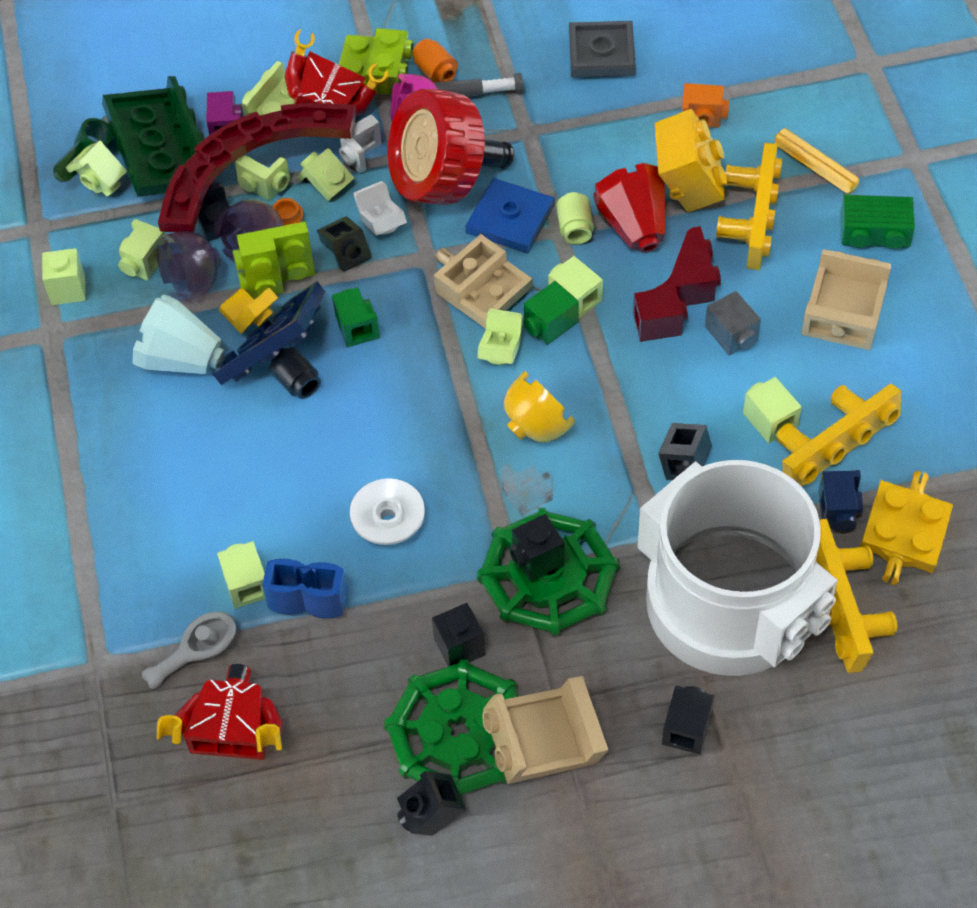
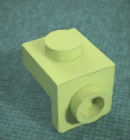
M329 148L320 155L314 151L300 163L304 169L297 176L300 182L307 178L327 202L354 180L352 174Z
M245 154L235 161L237 180L240 186L247 192H254L268 201L277 193L282 192L290 181L288 163L282 157L269 168Z
M489 309L486 319V330L478 346L477 359L488 360L496 365L513 364L521 345L523 315L516 312Z

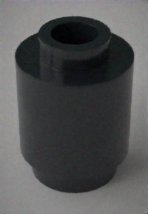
M295 347L280 349V352L271 360L269 366L270 373L292 396L306 399L319 388L321 379L318 377V371Z

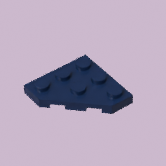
M319 282L313 283L281 306V310L272 318L273 324L267 320L246 337L247 341L237 349L238 355L231 351L220 361L213 376L221 385L232 378L235 382L241 380L252 370L251 366L259 361L262 364L269 362L280 352V347L287 343L293 346L306 337L308 334L306 329L314 322L313 316L320 310V302L325 294V290Z

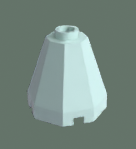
M163 294L161 298L155 299L140 328V332L143 333L142 342L138 340L135 342L132 364L147 370L206 374L210 371L211 367L217 368L223 358L224 349L220 348L221 338L177 299Z

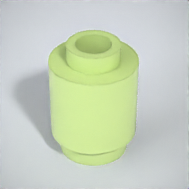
M577 192L565 194L556 204L560 233L566 242L570 244H583L590 240L594 230L590 200L586 195Z

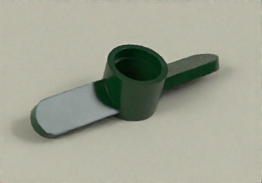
M106 115L102 119L89 118L82 123L75 138L74 146L53 167V174L56 180L62 183L67 182L77 174L76 170L69 173L65 167L87 146L96 143L88 136L101 141L107 149L109 148L113 139V130Z

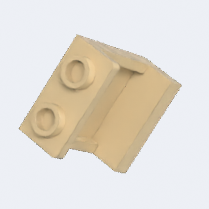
M822 250L810 301L807 303L801 335L871 350L892 265L876 259H867L840 251Z
M583 676L567 679L561 688L509 699H504L502 693L495 694L483 709V724L487 733L492 735L496 747L495 761L498 769L504 772L507 784L596 765L608 751Z

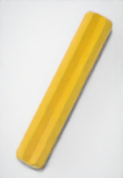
M783 128L776 134L774 144H778L777 147L846 194H851L858 187L860 180L858 176L788 129Z

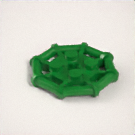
M544 507L538 508V512L503 528L498 526L492 531L493 539L483 566L477 571V581L486 588L499 610V618L503 622L519 623L551 632V635L555 636L559 635L560 631L595 614L602 615L607 610L606 601L615 573L620 570V561L610 552L596 530V523L591 519L584 521L549 512ZM546 514L555 529L573 533L571 536L564 534V538H562L565 543L564 566L555 570L554 574L545 575L530 582L522 567L518 568L513 559H510L509 565L499 566L504 549L512 546V529ZM582 541L588 543L596 556L595 558H587L580 547ZM598 571L600 573L592 592L585 587V581L588 572ZM510 579L517 591L511 600L508 598L499 580ZM576 597L585 602L558 615L557 606ZM525 602H530L536 608L543 609L549 607V616L520 607Z
M460 659L458 664L423 675L413 674L408 678L409 684L392 714L384 720V730L389 733L400 766L399 774L404 779L412 778L419 781L421 779L420 774L424 771L436 772L425 767L429 762L435 763L451 771L460 795L499 782L506 784L505 774L498 769L495 758L492 756L496 747L492 735L485 730L482 714L484 707L495 694L502 693L504 699L519 697L516 691L517 683L513 679L506 680L473 666L466 659ZM459 680L458 689L448 688L436 696L429 690ZM471 681L495 693L489 698H485L467 690V682ZM420 697L427 705L418 721L406 720ZM458 722L465 723L466 729L470 731L467 734L460 733L458 737H453L450 726ZM406 734L418 735L423 751L417 756H413ZM477 763V766L484 764L487 768L486 770L460 778V772L467 770L466 766Z

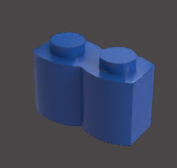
M274 559L267 562L262 587L267 606L270 610L286 615L307 612L319 618H337L344 615L348 590L343 568L326 562L304 565L292 559Z

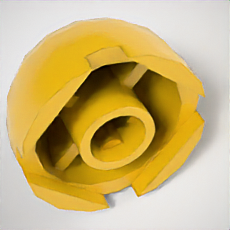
M523 371L508 388L504 398V410L511 420L506 426L520 440H523L526 436L542 443L556 440L566 433L576 421L572 416L565 420L562 417L565 408L537 380L529 384L526 381L529 378V374Z

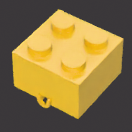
M691 108L655 122L658 174L671 190L670 198L678 200L687 213L725 200L723 185L727 184V178L721 166L724 151L718 139L713 140L706 121L704 119L699 120Z

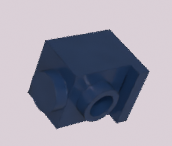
M860 470L822 471L818 490L822 519H827L830 529L846 532L856 527V515L862 514L863 511L862 493L858 491L861 479Z

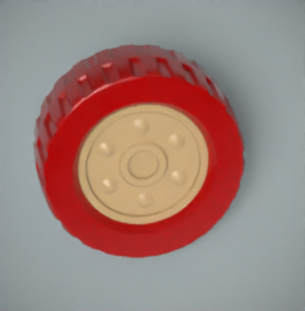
M419 89L409 94L402 101L394 115L389 132L387 156L393 184L404 198L425 204L448 205L462 200L471 191L479 176L481 166L508 168L514 160V149L509 142L484 139V128L480 113L467 96L446 90Z

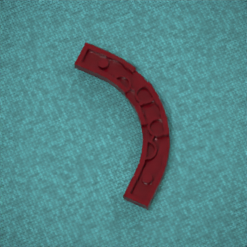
M330 103L282 105L281 111L260 116L258 112H254L238 118L213 132L194 148L195 154L185 165H179L168 185L158 219L159 230L161 232L194 234L200 207L210 185L228 165L253 149L279 140L298 137L351 139L356 119L355 105Z

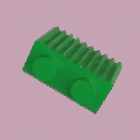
M843 194L840 210L841 244L843 246L849 244L857 248L868 245L871 247L883 245L891 249H898L903 246L905 248L910 247L915 229L913 197Z

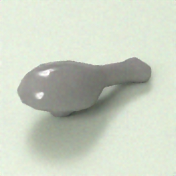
M210 612L192 621L185 630L179 648L174 654L158 665L148 667L142 672V678L147 681L149 688L157 689L166 677L189 662L209 660L221 655L234 639L237 629L234 617L225 612Z

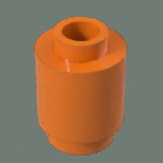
M424 39L414 47L412 56L415 65L433 83L453 80L458 63L439 42Z

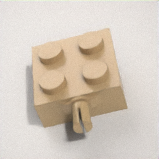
M482 234L456 256L443 247L441 251L437 252L435 257L437 261L444 264L433 275L435 293L485 329L489 309L507 311L533 287V278L508 262L506 251Z

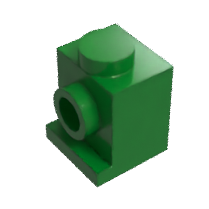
M358 287L346 289L332 295L335 318L347 348L380 338L377 314L373 311L370 300H363Z

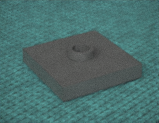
M633 21L569 22L571 77L635 75Z

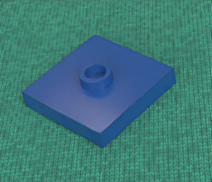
M493 178L465 225L466 233L476 237L482 234L494 243L528 254L555 206V197Z

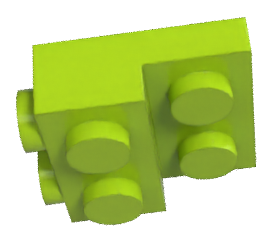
M376 28L374 37L346 34L339 65L366 77L364 83L367 84L370 79L368 75L369 68L372 64L378 63L372 76L375 79H381L384 77L386 70H388V79L385 83L377 85L375 88L376 94L392 95L394 83L401 84L402 81L397 76L399 74H408V63L406 62L407 59H412L414 41L409 40L408 31Z
M306 221L237 235L239 249L233 250L236 269L241 271L237 272L240 287L246 292L249 291V295L253 299H256L268 288L275 294L284 293L282 282L316 276Z

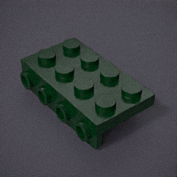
M168 76L167 86L163 89L106 94L102 98V106L113 130V135L137 197L165 194L179 165L184 166L195 154L194 148L205 139L203 132L198 131L196 127L194 110L188 108L185 88L179 86L176 76Z

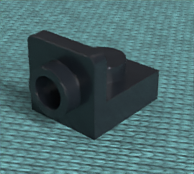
M221 182L211 184L208 188L197 219L207 242L239 232L238 223L226 199L225 190Z
M347 216L317 230L321 243L334 253L340 270L346 271L371 258L362 228Z

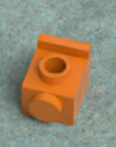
M684 83L682 112L692 108L699 120L704 119L708 127L720 128L721 119L728 120L729 100L723 99L724 86Z

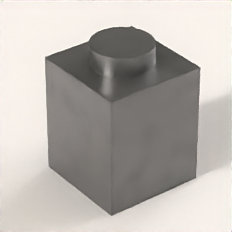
M737 291L707 306L705 328L729 356L739 350L751 348L758 341L761 319Z

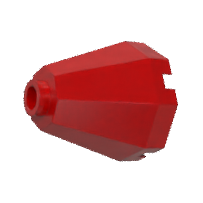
M641 163L635 165L637 170L635 172L628 173L626 167L617 169L595 184L596 193H593V198L597 209L630 249L647 253L657 249L665 236V182L658 174V166Z

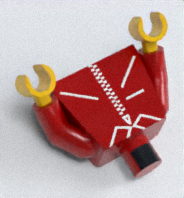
M301 29L298 30L293 39L296 49L291 52L284 76L288 95L294 100L293 104L330 103L355 105L356 118L364 114L377 93L375 90L377 85L387 81L388 70H386L383 78L375 79L372 73L378 63L372 64L368 71L370 79L366 84L364 83L366 77L311 51H309L307 56L304 55L306 49L313 45L315 37L312 32L309 43L303 45L298 39Z
M231 664L228 667L226 681L207 680L201 692L195 693L174 715L160 717L157 721L156 739L161 740L162 737L169 735L172 736V743L178 745L181 742V735L184 733V739L191 754L265 760V746L275 745L276 751L282 750L281 732L283 722L273 701L264 697L261 686L249 683L252 670L242 664Z

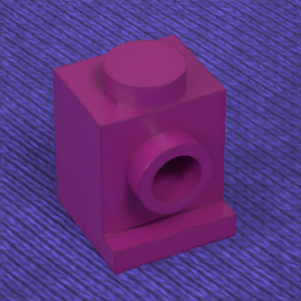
M233 91L207 93L206 123L209 135L228 123L243 117L242 105L235 103L236 98Z

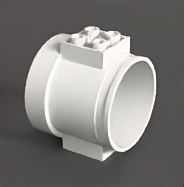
M726 460L703 467L695 461L640 508L637 548L651 559L646 594L649 620L663 645L688 665L718 675L740 676L754 674L771 667L775 668L784 659L792 660L803 648L804 640L812 633L815 636L819 635L829 625L831 621L829 616L830 610L836 602L834 594L838 580L816 562L821 530L818 513L809 495L794 479L776 468L753 461ZM720 535L739 536L758 541L772 548L788 561L796 573L784 582L767 589L749 592L730 591L714 587L695 577L680 563L674 553L683 546L702 538Z

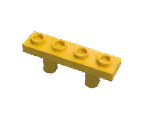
M764 143L761 166L758 165L757 168L732 166L730 164L726 166L727 184L724 186L754 189V192H757L754 216L750 217V220L719 216L716 238L747 241L746 244L749 245L746 269L760 270L762 256L769 257L772 237L765 236V231H773L775 210H770L769 204H776L779 184H773L772 181L773 178L780 179L782 159L776 158L778 144Z
M890 383L868 400H863L845 385L836 388L831 395V404L846 414L843 418L813 439L804 435L791 423L785 424L778 431L777 442L792 452L791 455L782 460V472L794 479L801 487L812 483L822 471L832 464H838L854 448L866 444L879 430L896 422L901 415V390Z
M820 519V543L816 562L838 580L834 594L836 602L829 614L831 617L829 625H831L836 638V653L839 659H843L847 673L862 672L874 653L869 638L894 636L898 628L897 619L892 611L861 615L846 572L870 569L873 565L872 550L868 545L839 549L835 544L827 519Z

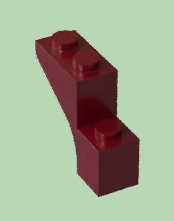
M701 226L692 227L687 231L670 277L656 288L634 293L633 317L640 342L681 336L683 321L688 320L687 306L715 301L716 287L721 286V276L718 266L712 265V244L710 239H704Z

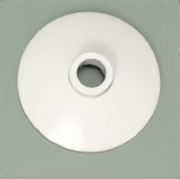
M380 479L368 483L356 493L350 505V520L355 531L363 539L379 545H393L409 539L419 530L425 516L424 502L420 493L409 483L398 479ZM388 515L394 517L390 520H383V518Z

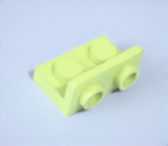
M276 61L269 70L263 73L261 80L255 87L244 95L242 100L244 116L254 112H258L260 116L281 111L282 105L294 103V100L288 95L284 78V63Z

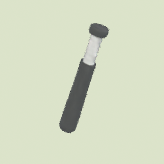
M515 73L510 78L497 80L471 79L434 83L438 90L456 92L467 97L483 96V93L515 90V93L523 92L521 73Z

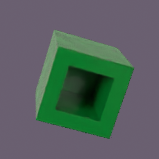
M556 281L523 303L524 327L533 337L538 336L546 345H549L579 322V301Z

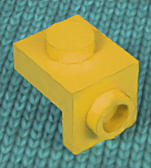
M241 288L222 303L218 310L242 334L254 323L260 327L272 316L273 311L270 308L278 297L268 288L254 300Z

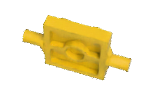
M922 471L913 472L909 488L880 480L859 546L868 545L872 553L887 561L882 580L888 583L892 575L890 585L899 583L902 567H915L933 573L938 562L953 504L930 497L924 493L929 476L924 472L919 482Z

